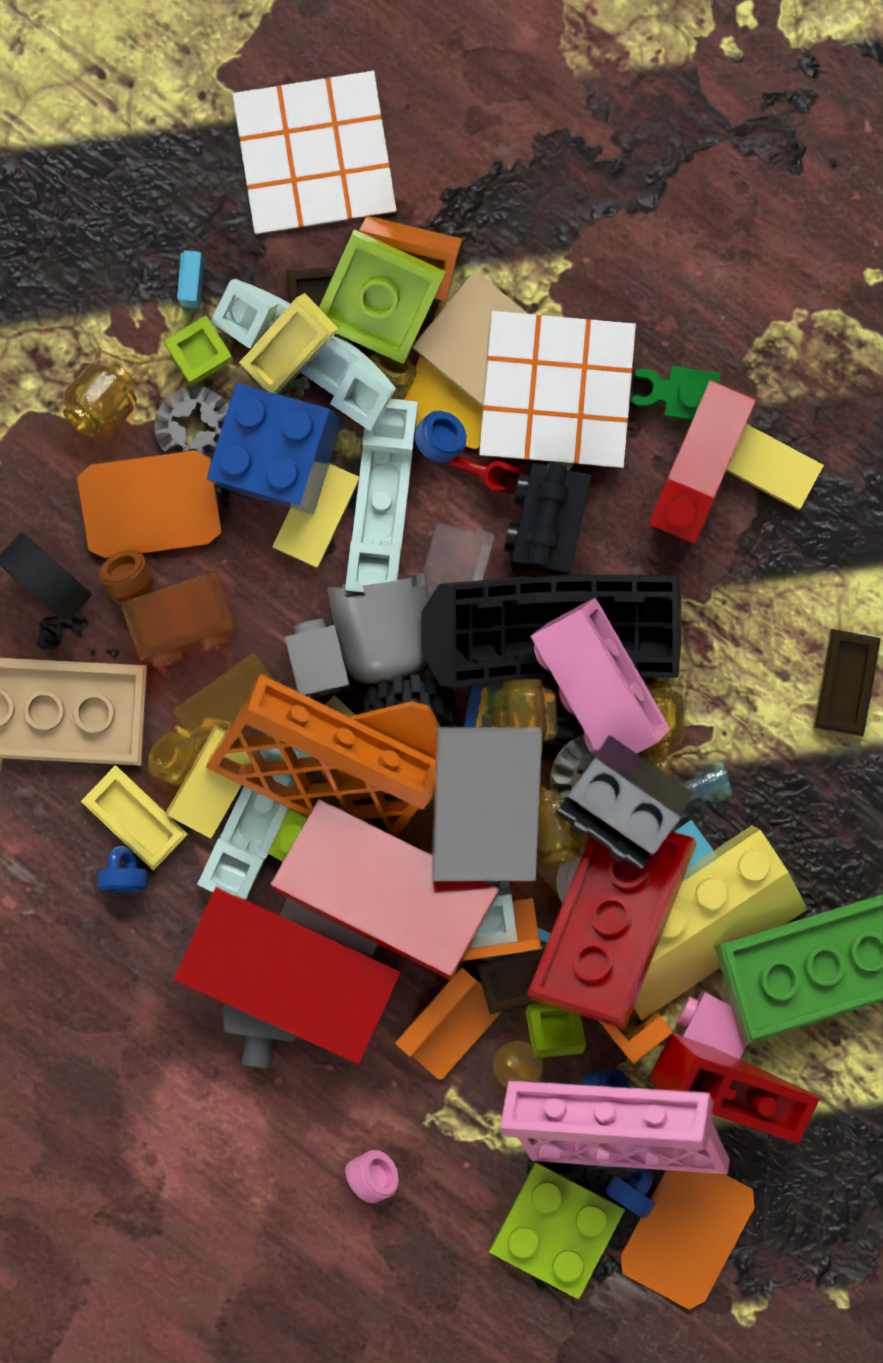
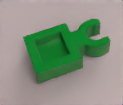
M671 366L669 380H664L651 369H637L634 379L648 381L652 386V393L646 397L632 395L630 404L637 408H649L657 402L665 403L664 418L692 422L709 381L713 380L720 383L721 373Z

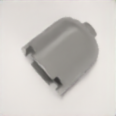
M425 573L408 574L406 579L363 586L364 594L347 593L345 591L346 583L342 584L340 588H327L333 624L336 626L346 671L353 680L364 684H377L378 688L379 681L386 679L388 682L393 683V677L402 675L403 680L411 678V675L422 674L429 667L421 652V611L429 600Z

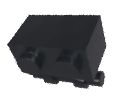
M532 463L530 475L520 473L514 503L523 504L520 524L510 522L504 547L505 552L513 553L511 565L555 575L571 574L592 475L567 470V466L556 463H548V466Z
M609 735L555 813L572 825L569 829L577 835L583 837L586 834L609 850L607 855L619 864L624 860L640 871L651 854L656 852L681 818L694 793Z

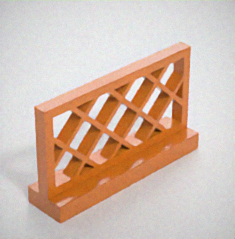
M259 674L252 685L247 700L209 756L205 768L309 817L318 801L317 797L337 796L342 806L338 807V809L360 820L381 817L387 828L384 832L397 838L417 809L423 810L431 800L435 788L436 760ZM247 725L268 735L252 737ZM292 747L313 757L297 758ZM279 748L284 760L265 762L259 750ZM246 752L252 764L240 765L226 758L225 755L228 753ZM337 769L358 779L342 780ZM324 770L330 781L310 784L305 772ZM292 774L297 785L286 787L276 782L273 775ZM382 791L403 801L387 802ZM369 792L375 803L355 806L350 794Z

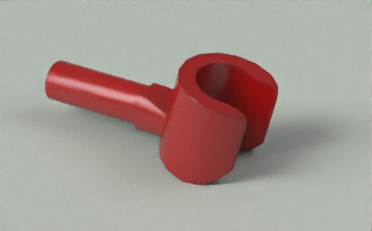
M456 456L449 462V467L477 475L479 478L484 479L488 488L506 494L515 493L516 490L504 487L502 484L504 473L508 470L522 473L516 465L502 461H494L488 465Z

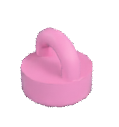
M380 1150L366 1152L354 1158V1160H351L346 1165V1180L350 1188L360 1199L367 1203H378L394 1195L398 1189L399 1177L397 1168L390 1157Z

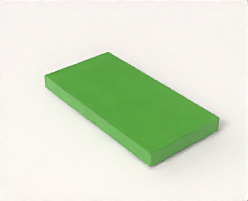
M883 894L714 946L743 1044L752 1043L883 1001Z

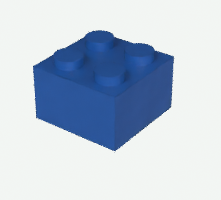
M236 383L206 479L221 489L314 515L343 419L328 408Z

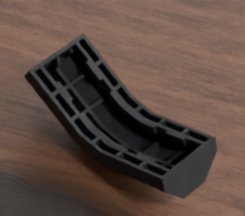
M568 574L441 583L437 586L421 611V652L440 686L454 688L536 678H554L551 671L544 669L537 660L534 653L535 643L531 636L546 623L596 597L641 678H678L681 652V594L679 575Z

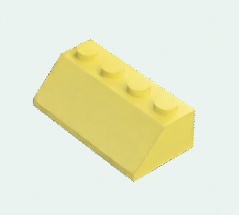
M751 825L687 868L633 1008L641 1021L721 968L715 951V945L787 924L808 910L789 872L760 829Z

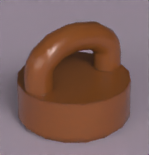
M123 551L113 555L105 561L99 571V578L105 591L112 601L118 604H128L140 599L148 593L154 581L153 574L144 555L137 551Z

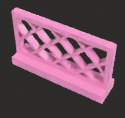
M519 1081L508 1082L500 1129L505 1137L519 1138L531 1161L728 1174L730 1159L711 1120L713 1100L710 1093Z

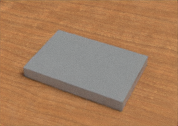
M437 727L432 878L434 881H536L542 743L540 728Z

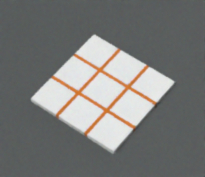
M374 71L232 93L255 235L397 212Z
M491 311L479 455L624 468L636 324Z

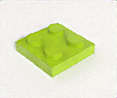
M354 229L319 308L339 329L336 334L404 364L446 271Z
M535 1161L489 1253L579 1300L625 1208Z

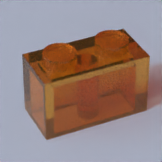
M216 571L120 603L139 660L143 663L152 661L154 668L183 659L181 650L198 644L202 652L230 643L228 634L238 631L219 574Z

